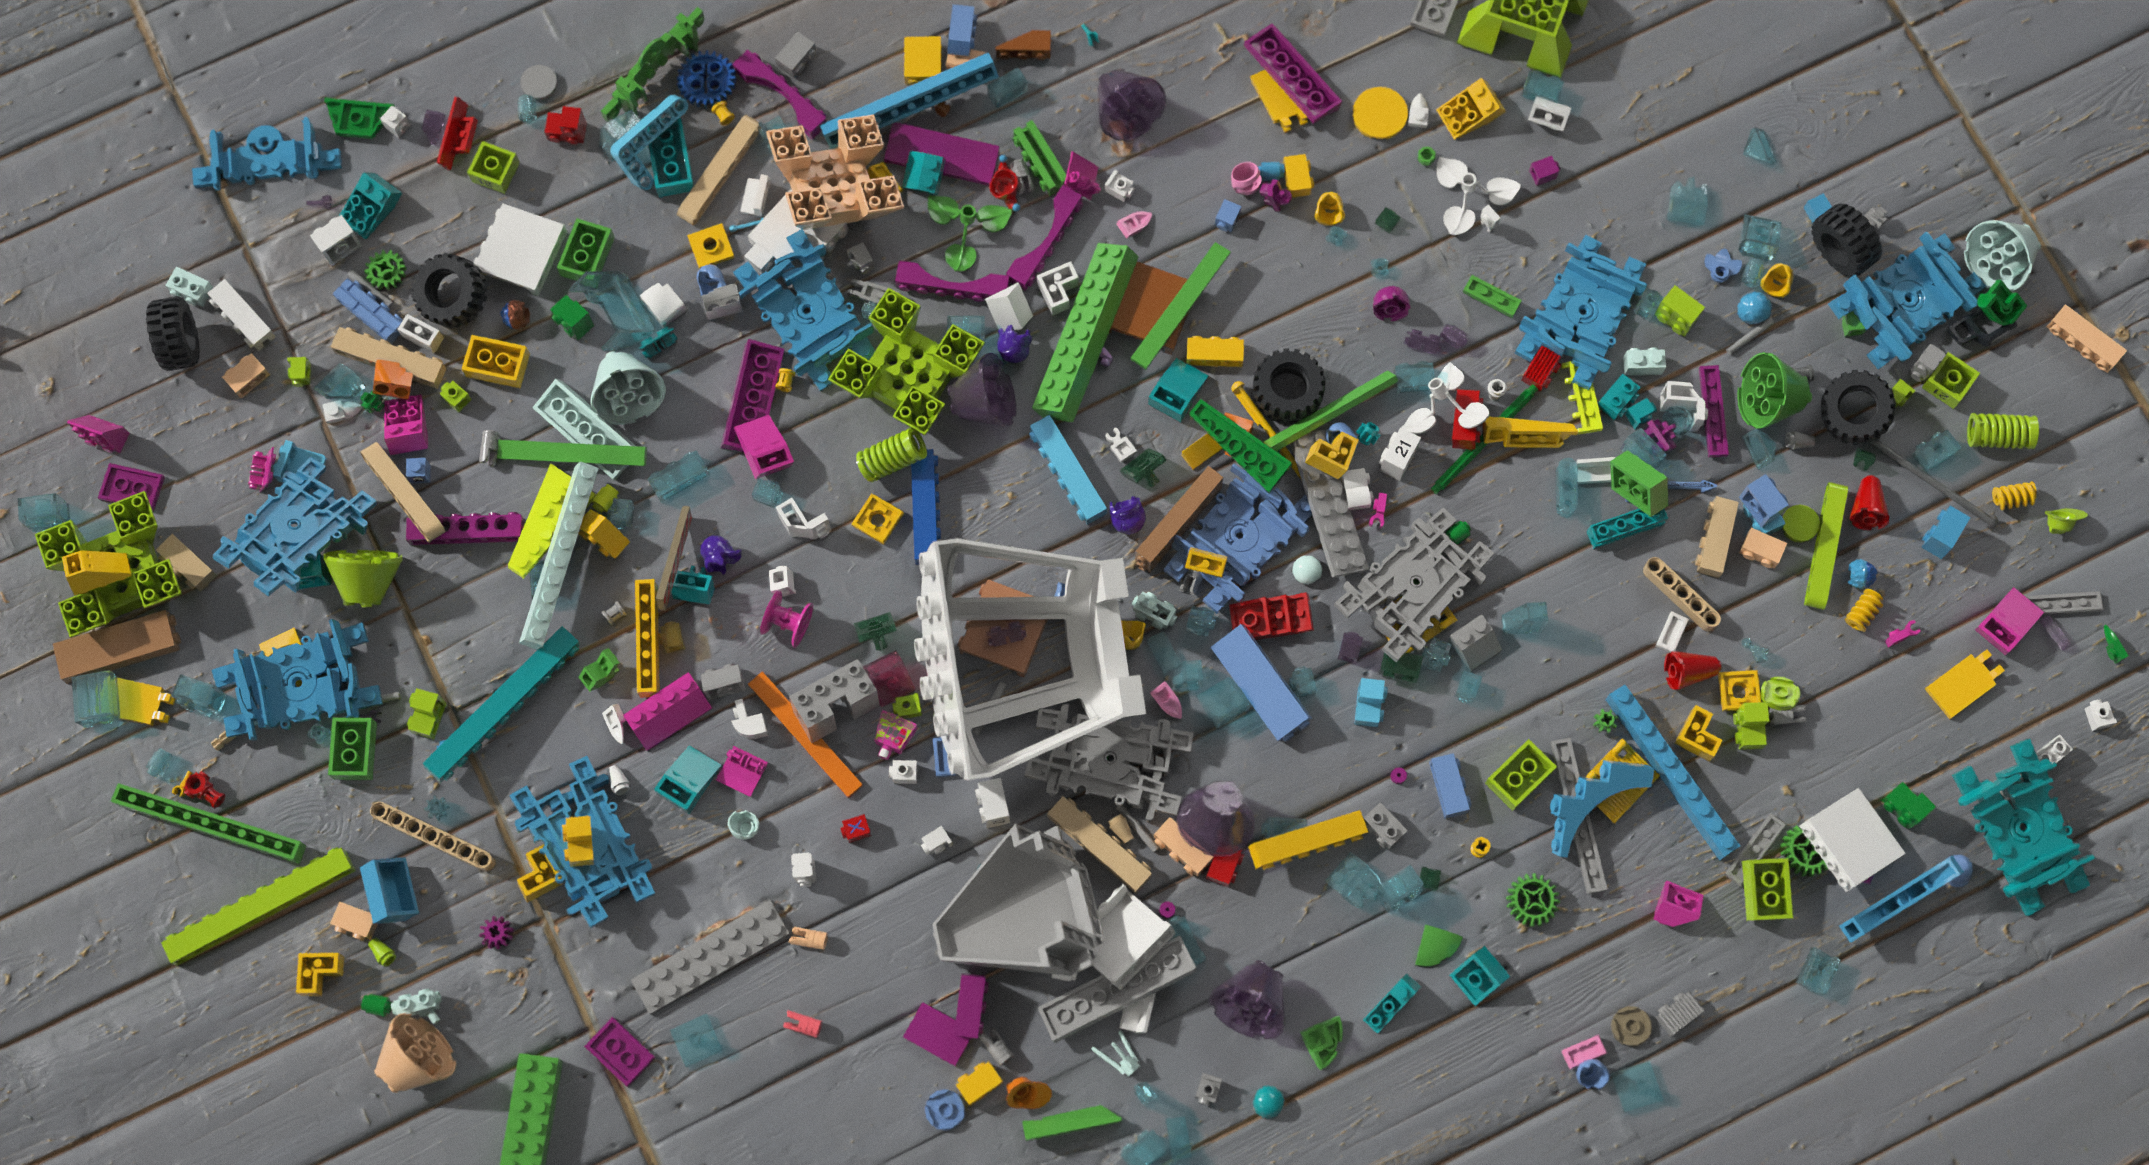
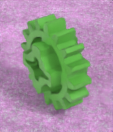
M382 250L380 255L375 252L376 257H369L371 262L365 263L368 268L364 270L366 275H368L366 278L373 287L377 286L379 290H382L383 286L389 290L391 285L396 288L395 283H402L400 278L406 277L403 272L407 270L406 266L403 265L405 263L404 260L400 258L398 253L394 254L392 250L388 254ZM374 272L377 273L378 279L374 276Z

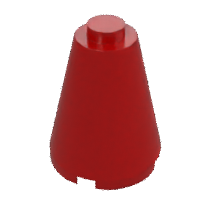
M1868 475L1861 480L1850 514V521L1858 529L1872 530V527L1882 529L1889 524L1890 518L1882 484L1876 476Z
M1673 651L1668 653L1664 660V671H1668L1669 675L1666 681L1673 690L1685 688L1717 676L1719 671H1721V662L1715 656Z

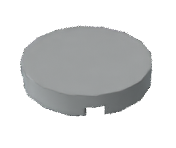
M534 65L528 68L522 74L520 80L524 94L537 101L551 97L558 86L555 73L544 65Z

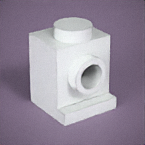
M1114 170L1105 183V192L1124 202L1127 197L1130 198L1135 190L1133 188L1134 182Z
M778 566L776 569L769 570L770 591L773 594L777 590L781 591L782 597L796 594L793 571L787 566Z
M2102 699L2090 702V706L2085 708L2092 731L2108 728L2117 723L2108 701L2102 702Z
M942 826L921 838L924 843L921 847L926 855L939 854L946 849L945 846L947 844L949 847L953 846L952 841Z

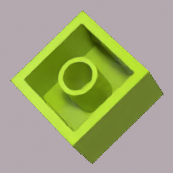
M482 141L467 174L471 182L505 194L520 161L516 153Z
M1674 285L1661 301L1655 316H1657L1660 322L1672 327L1675 333L1685 337L1699 320L1705 307Z
M1947 352L1922 388L1954 409L1972 386L1980 372Z

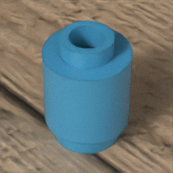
M1261 162V166H1258L1261 181L1284 178L1283 163Z

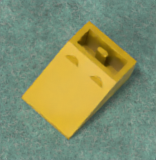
M1480 78L1436 109L1454 140L1492 122L1506 112L1490 84L1483 78Z
M81 550L62 557L65 576L74 596L87 593L98 587H105L110 583L122 581L132 576L126 553Z

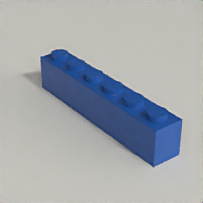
M927 449L926 458L911 464L914 560L916 565H919V554L927 552L934 541L941 539V528H937V521H940V509L936 510V503H940L939 491H936V485H939V473H935V467H938V455H934L933 449Z

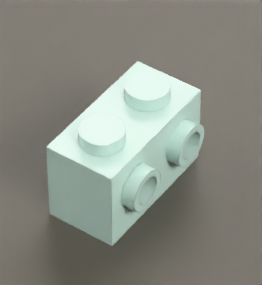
M178 267L175 268L165 285L170 291L169 294L173 297H182L186 299L187 303L193 306L198 304L202 307L209 298L207 293L214 288L209 281Z
M1654 347L1648 350H1640L1639 348L1627 350L1623 357L1624 375H1662L1666 368L1665 349L1659 350V348Z

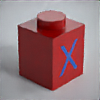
M865 814L842 821L844 827H841L840 830L843 839L847 838L849 843L872 836Z

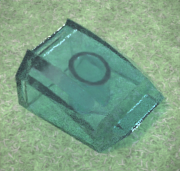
M1744 214L1739 252L1743 257L1748 256L1765 261L1774 259L1779 250L1782 222Z

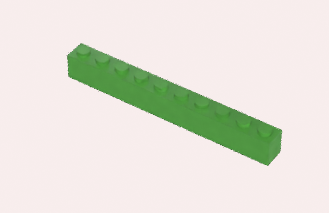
M119 783L110 801L119 807L300 864L306 849V845L301 841Z

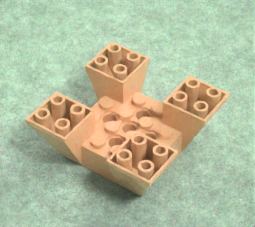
M874 115L838 120V148L811 152L803 125L766 131L775 163L790 183L792 192H786L785 196L796 227L808 230L846 222L870 220L904 209L894 176L869 179L866 166L884 147Z

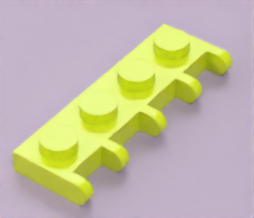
M1572 361L1562 363L1561 367L1563 369L1569 368L1570 378L1564 380L1565 384L1573 385L1575 395H1571L1568 398L1569 401H1576L1578 412L1573 413L1572 416L1573 419L1580 418L1582 428L1577 429L1578 434L1602 431L1603 426L1593 382L1589 390L1571 383L1578 367L1571 363Z

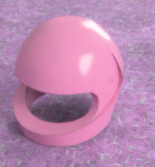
M1251 162L1238 164L1231 173L1233 189L1241 195L1254 194L1261 185L1260 169L1257 165Z

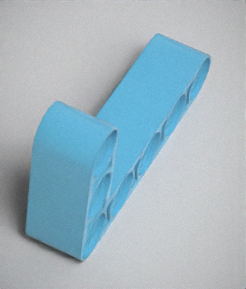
M676 95L668 96L612 145V157L635 186L643 190H648L653 186L654 179L637 154L687 111L688 103L685 99ZM678 101L679 104L677 108H675V103ZM665 113L664 119L661 120L662 114ZM651 125V130L647 132L648 127ZM638 137L637 142L634 144V139ZM624 149V153L620 156V151ZM634 163V167L630 170L631 164Z

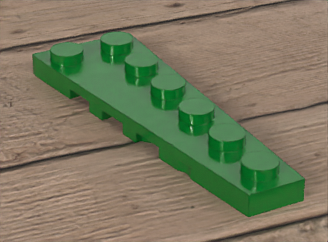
M1202 399L1198 401L1189 413L1190 417L1267 493H1271L1292 466V462Z

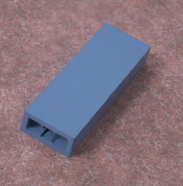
M1240 624L1211 646V649L1277 741L1282 742L1284 740V742H1287L1294 737L1293 733L1296 730L1300 729L1301 731L1310 724L1309 721L1312 717L1245 625Z

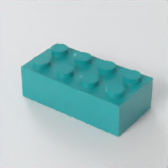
M680 117L648 145L655 187L659 197L690 192L694 187L682 118ZM651 125L648 127L647 132L651 130Z

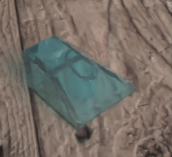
M339 363L313 389L326 399H354L363 393L367 385L351 369Z

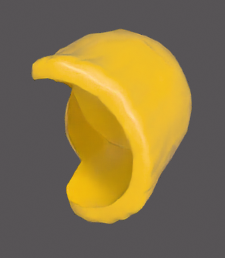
M1326 192L1320 196L1315 212V219L1318 223L1331 226L1343 222L1345 212L1343 201L1339 194ZM1325 209L1334 210V212L1326 213Z
M1783 263L1772 266L1760 282L1761 288L1771 296L1778 298L1786 297L1791 290L1794 279L1793 270ZM1773 279L1777 280L1778 282H1780V283H1782V284H1781V285L1775 284V283L1773 282Z
M1122 620L1125 650H1135L1142 643L1146 623Z

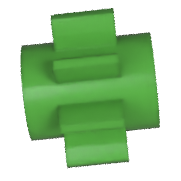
M1601 709L1600 715H1594L1597 721L1593 726L1599 728V733L1602 730H1606L1607 734L1611 732L1610 727L1614 729L1617 727L1614 721L1618 717L1611 714L1612 710L1605 712L1604 709ZM1604 718L1605 721L1608 720L1609 723L1606 724V722H1602V719Z

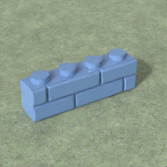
M346 279L333 292V296L381 338L392 344L401 335L397 329L403 319L397 314L394 316L390 314V309L384 303L378 304L376 302L377 298L369 291L365 293L362 290L363 286L356 280L352 282L350 279Z

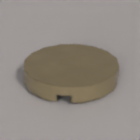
M1626 1006L1618 1010L1613 1016L1611 1031L1619 1043L1628 1047H1634L1643 1044L1649 1038L1652 1024L1645 1011L1635 1006Z

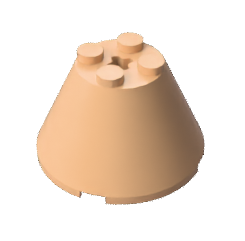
M410 1013L398 1014L391 1021L378 1059L377 1068L375 1069V1074L383 1079L394 1093L447 1079L456 1069V1060L453 1061L451 1056L453 1050L446 1038L431 1023L421 1017L415 1019L411 1017L412 1014Z

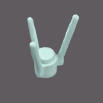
M1121 1030L1118 1033L1129 1055L1126 1057L1115 1042H1112V1046L1123 1059L1120 1062L1122 1066L1095 1047H1092V1051L1118 1069L1122 1075L1126 1073L1129 1076L1140 1067L1138 1058L1134 1055Z

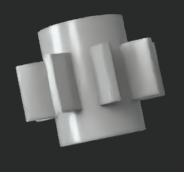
M1872 207L1864 216L1877 229L1888 220L1885 217L1887 211L1882 207L1878 209Z

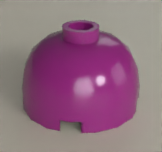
M1387 286L1375 294L1373 298V313L1376 318L1383 321L1384 318H1392L1391 321H1397L1409 314L1408 310L1411 308L1410 300L1402 288Z

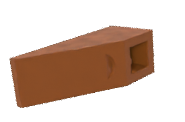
M1032 30L996 46V58H1018L1021 60L1028 58L1045 60L1050 58L1051 30Z

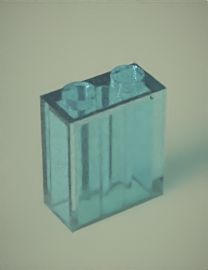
M108 670L72 677L74 718L76 723L84 728H90L98 723L112 724L114 720H120L118 682L115 673Z

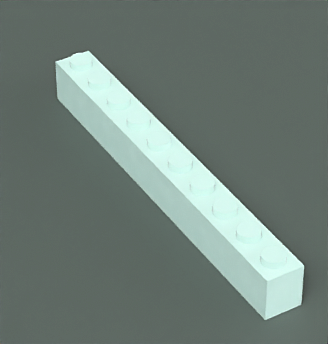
M579 462L574 468L519 644L534 649H539L544 644L599 469L595 466Z

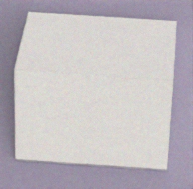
M1019 283L985 299L998 330L1002 328L1005 332L1009 325H1013L1014 330L1022 329L1033 317Z

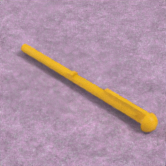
M1241 381L1233 383L1232 392L1257 426L1261 425L1270 438L1276 435V432L1243 389L1245 384ZM1286 446L1283 447L1279 453L1292 462L1291 467L1301 479L1295 458Z

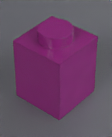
M1552 156L1531 163L1529 172L1536 186L1557 179L1560 166L1557 161H1554Z

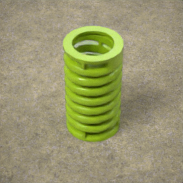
M1971 413L1969 417L1967 441L1970 447L1982 446L1985 448L1988 446L1990 448H2001L2003 446L2006 449L2009 447L2012 449L2016 447L2023 449L2025 446V448L2033 450L2037 445L2039 422L2035 415L2029 417L2028 415H1985L1983 413L1977 415L1976 413Z
M910 427L901 433L895 434V436L889 437V439L883 440V442L880 441L870 448H865L864 451L857 452L856 460L864 478L873 483L899 469L901 470L916 463L918 460L926 458L927 449L920 433ZM914 436H915L916 439L918 440L920 449H919V447H918L917 441L915 440Z

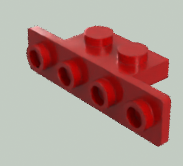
M454 97L437 163L446 170H451L455 154L470 153L478 123L475 117H465L468 104L459 97Z

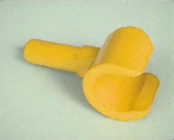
M187 771L180 786L173 787V795H176L178 790L181 789L179 797L186 796L184 793L186 789L183 787L192 772Z

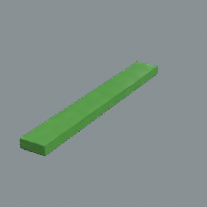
M1216 242L1213 244L1132 355L1131 360L1147 370L1227 260L1231 251Z
M1387 370L1263 443L1278 451L1398 381L1397 376Z
M498 440L497 450L498 459L646 466L647 447L517 440Z

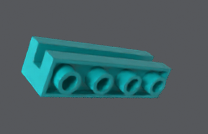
M1636 509L1590 525L1587 535L1593 549L1662 526L1668 520L1665 509L1652 517L1642 510Z

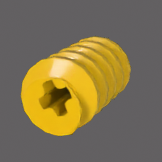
M2032 481L2030 483L2024 482L2022 485L1994 487L1992 490L1993 502L1999 506L2000 510H2005V505L2008 509H2012L2013 503L2016 508H2019L2020 502L2023 507H2026L2028 501L2031 506H2034L2037 495L2036 486Z
M1865 589L1863 595L1855 603V606L1851 608V612L1846 615L1845 622L1856 630L1866 632L1865 626L1871 625L1868 619H1875L1872 613H1879L1876 607L1883 608V604L1880 602L1883 601V597L1874 590Z

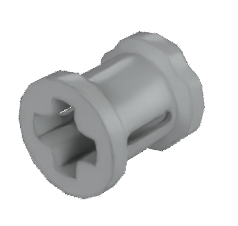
M617 601L610 609L601 612L611 626L614 621L627 615Z

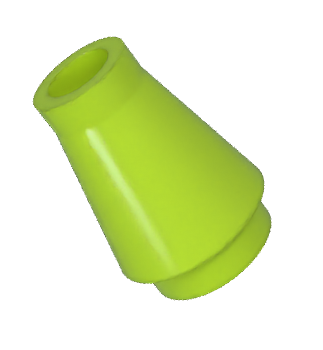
M374 938L369 942L368 946L379 965L387 967L395 961V951L382 943L378 938Z

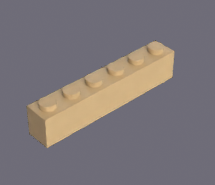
M339 327L330 346L336 354L375 367L376 360L378 359L400 363L399 367H403L406 369V372L413 374V381L436 389L439 388L447 370L443 361L436 357L431 359L425 357L426 355L419 351H415V353L410 352L404 346H393L389 341L384 339L376 340L367 333L361 335L349 327L346 329Z
M1062 797L1047 813V817L1137 894L1152 877L1151 868L1144 862H1138L1135 859L1136 855L1131 850L1123 849L1120 846L1122 843L1116 837L1108 836L1105 833L1107 830L1098 823L1096 825L1091 821L1092 817L1083 810L1081 812L1076 808L1077 804L1071 798L1066 799Z

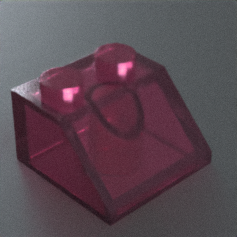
M896 650L863 666L877 690L881 708L896 701L895 698L906 696L916 691L907 669Z

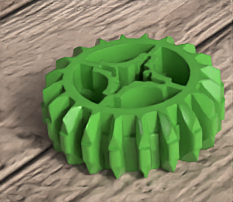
M1796 825L1793 827V831L1789 830L1787 832L1788 836L1783 837V841L1786 843L1780 845L1781 848L1786 850L1782 851L1780 855L1788 858L1790 863L1789 869L1795 867V874H1798L1801 870L1803 877L1807 873L1810 877H1813L1815 873L1820 875L1822 870L1826 871L1828 869L1822 857L1818 864L1809 865L1812 857L1820 856V854L1815 851L1814 846L1807 837L1803 844H1794L1797 837L1805 836L1801 828ZM1809 847L1811 853L1807 854L1804 848ZM1794 853L1800 855L1801 862L1796 858Z
M1533 873L1530 879L1529 875L1525 874L1524 880L1519 876L1517 878L1518 883L1513 881L1511 883L1513 888L1507 890L1511 895L1507 896L1506 900L1512 901V903L1507 904V908H1513L1510 915L1515 913L1518 915L1515 918L1516 921H1519L1520 918L1523 919L1522 925L1529 921L1530 927H1533L1536 921V924L1540 927L1542 921L1547 924L1549 918L1553 919L1555 917L1553 912H1558L1559 910L1555 905L1560 904V900L1554 899L1559 896V892L1553 893L1556 886L1552 885L1550 887L1548 885L1551 882L1550 879L1544 882L1543 875L1537 879L1536 873ZM1534 885L1540 888L1532 892L1528 889L1525 890L1523 887ZM1518 892L1525 902L1522 909L1518 903ZM1543 892L1548 897V908L1544 906L1545 903L1541 899ZM1538 893L1539 895L1536 897L1537 900L1528 907L1527 905L1530 903V898H1532L1533 896L1535 897V895ZM1536 909L1538 911L1541 910L1543 914L1530 915L1527 911Z

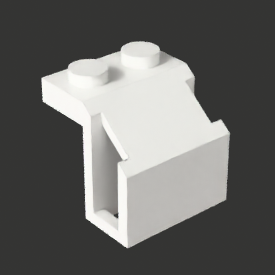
M1667 381L1660 393V411L1690 414V432H1698L1699 428L1703 426L1704 420H1707L1708 417L1705 401L1699 397L1691 383Z
M793 498L776 507L779 518L791 537L797 536L815 540L826 537L829 531H831L830 523L825 513L807 522ZM791 504L792 510L784 514L782 509ZM795 514L802 526L791 525L787 518Z

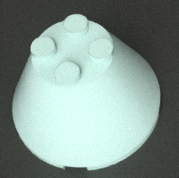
M1989 220L1976 225L1969 232L1965 240L1967 244L1964 257L1970 273L1975 272L1986 285L1985 288H1991L1996 280H2002L2010 291H2014L2021 287L2029 278L2041 244L2036 234L2027 224L2020 225Z
M611 351L606 354V357L599 365L591 395V407L596 416L606 423L615 425L635 423V419L644 415L648 417L659 408L664 400L666 387L662 377L656 371L634 358L631 354Z

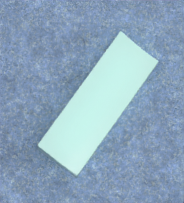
M555 379L532 407L571 443L636 446L612 424L600 420L592 407L561 380ZM596 464L613 480H616L629 466Z

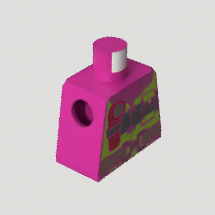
M882 710L875 736V743L882 746L878 756L889 760L892 751L901 754L918 729L917 724Z

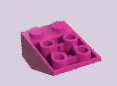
M422 394L409 396V399L398 398L384 401V440L390 455L428 449V434Z
M91 415L67 421V424L72 427V431L79 434L78 437L85 440L86 444L92 447L99 445L109 453H113V451L121 453L130 434L123 426Z
M770 415L734 427L755 480L787 469L794 463L790 450Z
M2013 587L1975 631L2006 655L2044 612Z

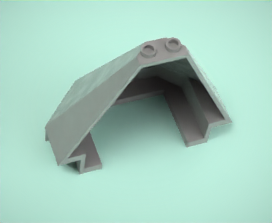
M1014 824L932 924L934 929L933 936L938 948L937 954L941 961L1072 976L1092 966V959L1097 956L1100 950L1099 945L1104 941L1102 927L1087 868L1083 862L1079 864L1074 856L1076 852L1069 841L1062 839L1061 829L1058 825L1045 832H1034L1019 824Z

